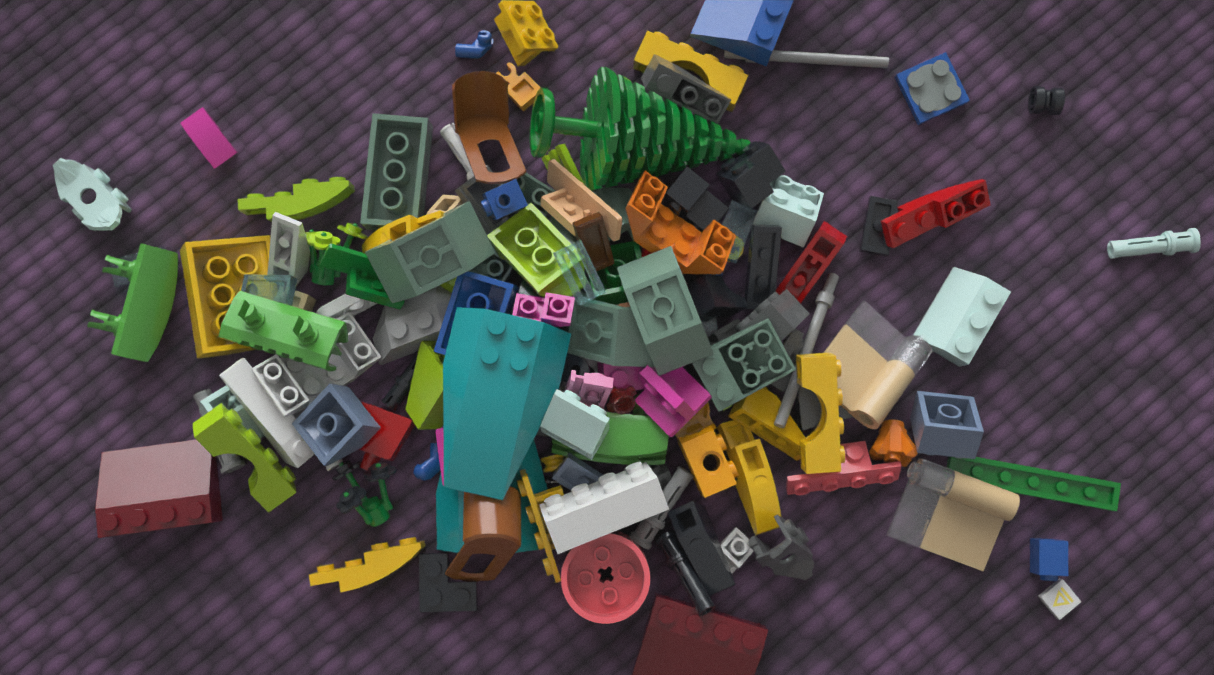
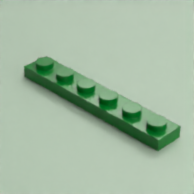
M948 456L945 479L949 472L954 470L1017 494L1110 511H1117L1121 483L980 457L969 459Z

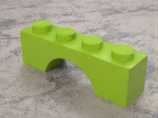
M221 403L192 423L194 438L213 457L222 454H237L250 460L254 465L253 473L248 479L250 494L269 513L297 493L294 484L296 477L289 467L285 466L283 468L278 463V457L271 448L265 449L260 444L261 440L253 429L247 430L241 424L243 423L242 419L234 409L228 410Z

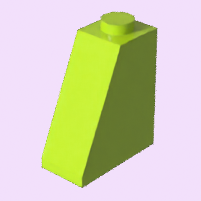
M422 340L419 346L405 409L418 430L439 429L443 426V362L445 355L433 352L437 341Z

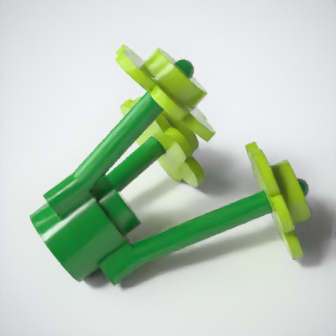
M347 223L346 226L339 225L337 229L348 234L343 246L345 248H350L354 236L361 239L368 238V236L361 233L363 229L358 227L356 223ZM310 229L305 234L310 248L311 281L319 285H333L334 278L340 277L341 272L320 266V260L328 245L340 244V239L332 236L329 232ZM316 249L320 250L319 259H317Z

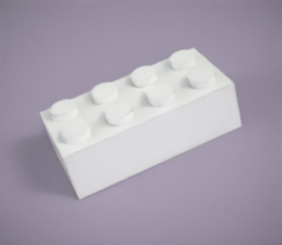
M647 462L632 463L625 468V471L617 474H604L599 477L597 482L589 485L587 483L579 484L571 489L572 492L562 496L560 494L549 496L544 500V503L539 504L557 554L669 510L659 480Z

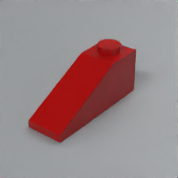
M824 221L775 290L778 295L787 289L801 304L844 245L847 236Z

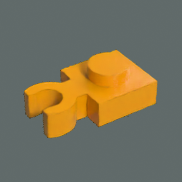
M509 62L507 67L511 72L510 75L503 76L499 71L496 74L502 76L508 82L509 98L524 112L534 103L537 91L541 87L526 72L518 76L516 67Z

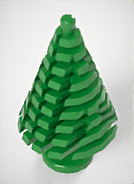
M605 66L597 70V76L594 75L591 81V88H589L586 97L587 108L584 107L582 119L555 116L553 93L547 88H540L535 96L530 122L531 155L535 158H542L547 154L553 133L584 138V140L581 139L580 173L584 185L592 192L601 189L603 185H605V188L618 185L619 182L621 184L634 182L633 180L640 179L644 171L658 177L668 174L669 171L671 173L683 171L687 165L692 169L698 167L701 163H704V165L717 161V157L721 162L731 159L734 153L737 155L743 154V149L751 142L748 139L736 140L734 132L726 128L722 131L720 125L713 121L707 123V120L695 113L692 114L689 109L681 106L682 108L678 107L676 103L667 98H664L665 101H663L662 97L653 91L645 92L644 86L636 82L632 83L631 80L622 75H616L613 70Z

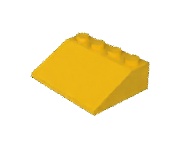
M270 235L185 242L181 247L180 255L197 359L256 350L224 340L218 336L229 306L239 291L273 301L277 300L280 292L279 285L267 280Z

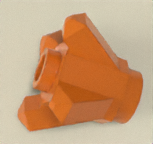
M900 420L883 421L879 429V435L869 451L871 458L875 461L883 459L885 463L899 461L903 467L908 466L911 459L918 454L915 444L907 434V429L904 428V422Z

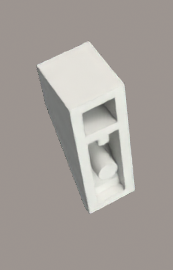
M275 212L272 217L267 280L294 289L308 272L310 248L307 244V237L302 222Z

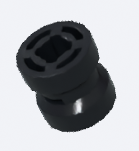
M1033 86L1028 100L1029 113L1041 114L1042 112H1047L1049 115L1059 116L1065 103L1064 89L1053 87L1051 90H1046L1043 86Z

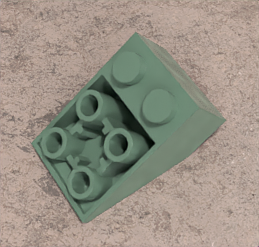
M769 318L711 345L714 355L692 363L705 389L712 396L711 400L718 411L729 407L796 370Z

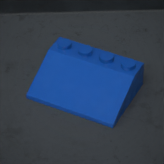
M705 0L690 37L767 67L794 0Z

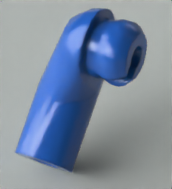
M482 30L478 33L477 39L472 44L457 43L455 56L460 58H481L493 46L492 34L489 31Z
M430 443V458L421 465L417 464L414 467V476L423 481L430 480L441 471L437 443Z

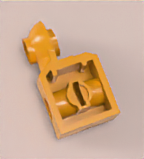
M708 402L675 434L689 470L694 476L693 479L698 491L704 498L736 485L735 477L739 476L733 461H727L723 451L727 450L722 435H715L714 429H716V426L710 418ZM709 454L716 459V466L710 471L706 470L703 466V459Z

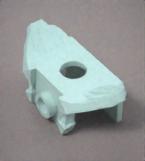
M62 158L53 164L54 178L60 199L66 203L69 202L74 207L72 212L90 230H113L120 224L122 209L129 213L132 211L126 204L129 199L118 188L113 190L108 184L110 178L101 169L97 168L94 170L85 164L82 165L74 160ZM86 189H93L96 192V199L91 204H85L82 201L81 196Z

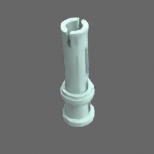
M1189 228L1187 232L1178 233L1165 231L1160 236L1109 241L1107 252L1110 259L1152 253H1163L1167 256L1182 251L1197 253L1200 249L1201 240L1196 228Z

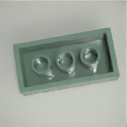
M372 113L360 222L367 230H378L386 224L408 215L416 218L424 216L433 126L428 118Z

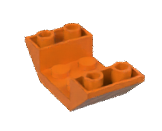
M644 171L626 206L634 241L651 253L671 246L682 274H721L724 271L737 235L716 220H713L702 232L696 229L692 224L686 222L668 207L661 204L668 186L647 171Z

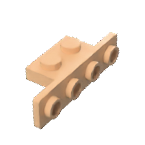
M555 159L548 162L547 182L556 191L541 196V207L574 236L576 235L572 222L599 212L603 216L608 237L613 241L619 240L622 217Z

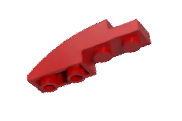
M980 179L951 186L897 207L898 213L881 220L886 245L895 248L937 226L947 228L990 206L986 180Z

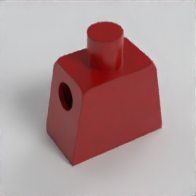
M361 402L381 427L359 449L365 452L360 468L368 471V468L372 464L380 462L381 458L394 461L415 424L408 417L366 402Z

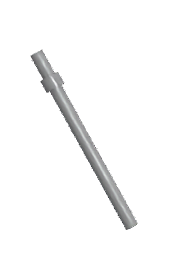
M724 50V58L744 59L747 63H756ZM773 50L769 60L888 68L889 57Z
M829 273L823 290L818 293L815 301L817 307L799 355L812 354L826 312L832 307L835 298L833 293L839 279L837 274ZM796 370L792 372L774 425L779 428H785L800 387L797 384Z

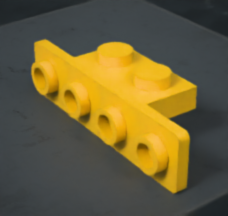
M520 470L522 479L517 480L521 496H528L530 506L525 507L530 523H537L539 532L534 533L539 550L545 548L547 558L542 559L547 576L553 574L555 582H561L552 553L555 546L539 504L544 503V500L549 496L555 494L564 495L562 487L560 485L533 494L526 470Z

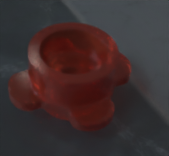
M633 386L626 388L612 387L609 395L610 400L606 405L607 409L618 414L629 413L635 406L633 398L636 394L635 388Z

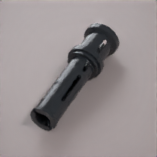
M675 530L661 535L655 541V545L663 551L668 560L666 562L668 568L674 570L678 575L699 616L710 613L716 606L695 573Z

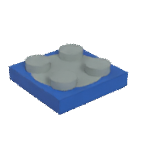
M946 52L900 72L894 77L918 125L963 106L970 101Z

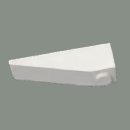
M241 358L219 376L283 461L299 468L314 455V452L292 425L296 418L293 415L283 417L252 372L251 365L245 358Z

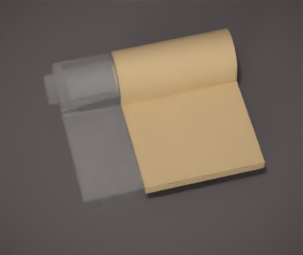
M865 300L862 301L824 351V353L836 355V360L839 359L841 362L842 372L841 377H837L838 388L842 390V407L864 426L870 429L879 428L932 353V348L928 343L929 340L921 335L903 336Z
M922 458L917 460V462L913 461L907 472L909 480L887 535L984 571L1004 520H1012L1018 510L1019 495Z

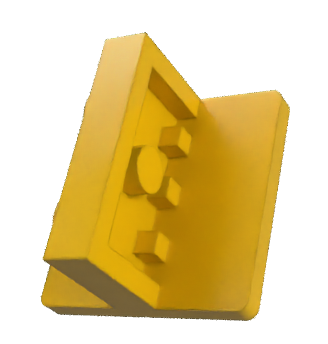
M502 0L498 4L501 13L494 21L517 66H525L542 51H555L558 48L554 33L548 27L542 10L535 1Z

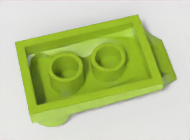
M532 203L487 235L498 256L506 260L540 296L545 297L546 293H553L572 297L585 287L584 257Z

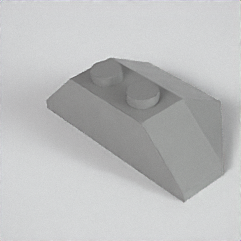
M437 286L419 296L406 299L400 310L384 305L373 337L374 346L381 355V358L378 360L379 364L384 365L419 351L422 340L437 341L452 293L441 286Z

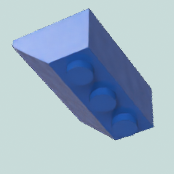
M470 271L457 276L433 352L446 354L457 307L489 309L512 315L516 293L520 294L521 288Z

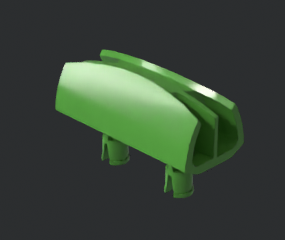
M140 244L137 259L133 260V262L106 255L105 260L118 265L119 268L103 267L102 273L128 278L130 282L122 314L114 316L92 310L90 315L103 320L104 323L88 322L87 327L114 333L113 336L116 337L111 354L148 362L161 340L172 310L177 284L178 253Z
M239 291L233 298L223 319L218 337L332 372L336 370L337 366L329 363L331 354L342 355L336 343L348 342V329L344 321Z
M636 394L633 397V415L607 412L606 416L610 418L609 431L592 460L553 438L552 453L567 456L568 453H571L578 459L630 465L635 462H647L648 465L665 464L669 436L635 402V399L640 395Z

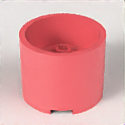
M614 531L570 549L561 571V586L568 604L581 617L595 623H616L633 615L645 601L650 586V570L640 545L635 543L629 535L621 531ZM607 567H611L613 578L607 577L605 580H602L599 569L605 570Z

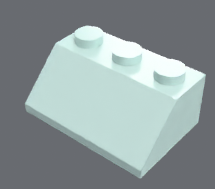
M953 267L911 338L959 367L969 365L1011 291L987 277Z

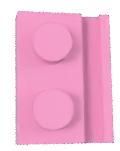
M572 370L565 390L578 395L581 398V403L589 407L594 404L603 409L611 393L614 378L606 377L601 373H584V376L576 375L575 370Z

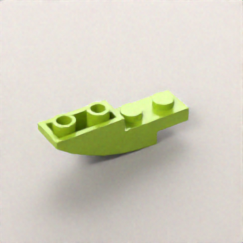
M344 177L329 178V182H319L317 179H304L301 184H293V195L290 192L274 193L275 196L264 197L263 194H248L247 198L238 199V210L245 215L266 214V219L272 222L275 212L294 220H302L320 214L344 201L355 192V187Z

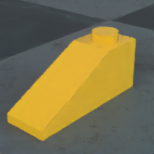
M766 386L734 403L728 417L796 461L801 459L800 440L805 438L790 414L785 428H779L774 425L781 401Z

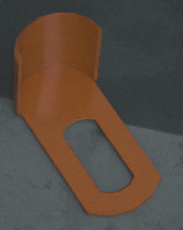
M475 71L456 79L452 85L455 133L460 137L476 182L504 184L514 179L517 180L526 173V169L507 126L509 124L508 82L502 76L488 71ZM485 140H498L510 168L498 173L488 172L477 144Z
M510 486L503 500L464 492V545L445 571L446 576L463 581L495 580L515 552L521 547V494L516 488ZM472 554L495 555L483 573H466L461 571Z

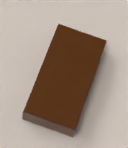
M599 212L572 222L580 253L585 259V271L588 274L615 264L603 216Z

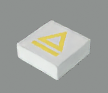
M1060 578L1038 595L1040 600L1058 620L1062 619L1081 603L1080 599L1065 581Z

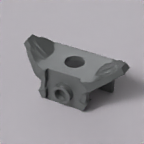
M779 515L774 516L786 539L771 549L768 544L756 536L751 537L748 543L757 556L756 560L762 567L766 565L770 567L774 575L803 580L809 579L813 576L814 562L812 559L813 554L806 544L809 542L808 536L801 527L796 528L790 519L784 520ZM792 554L789 558L781 560L786 555Z

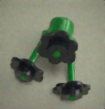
M350 460L341 462L340 466L335 469L337 474L332 479L336 481L345 475L353 488L346 489L340 495V501L337 503L336 508L343 514H347L355 508L363 517L366 525L372 527L387 521L390 517L388 510H391L393 506L388 498L385 479L395 474L397 468L385 462H378L372 464L368 471L363 473L367 481L379 482L381 500L377 496L367 498L366 490L361 488L353 477L351 471L361 464L360 461L351 463Z

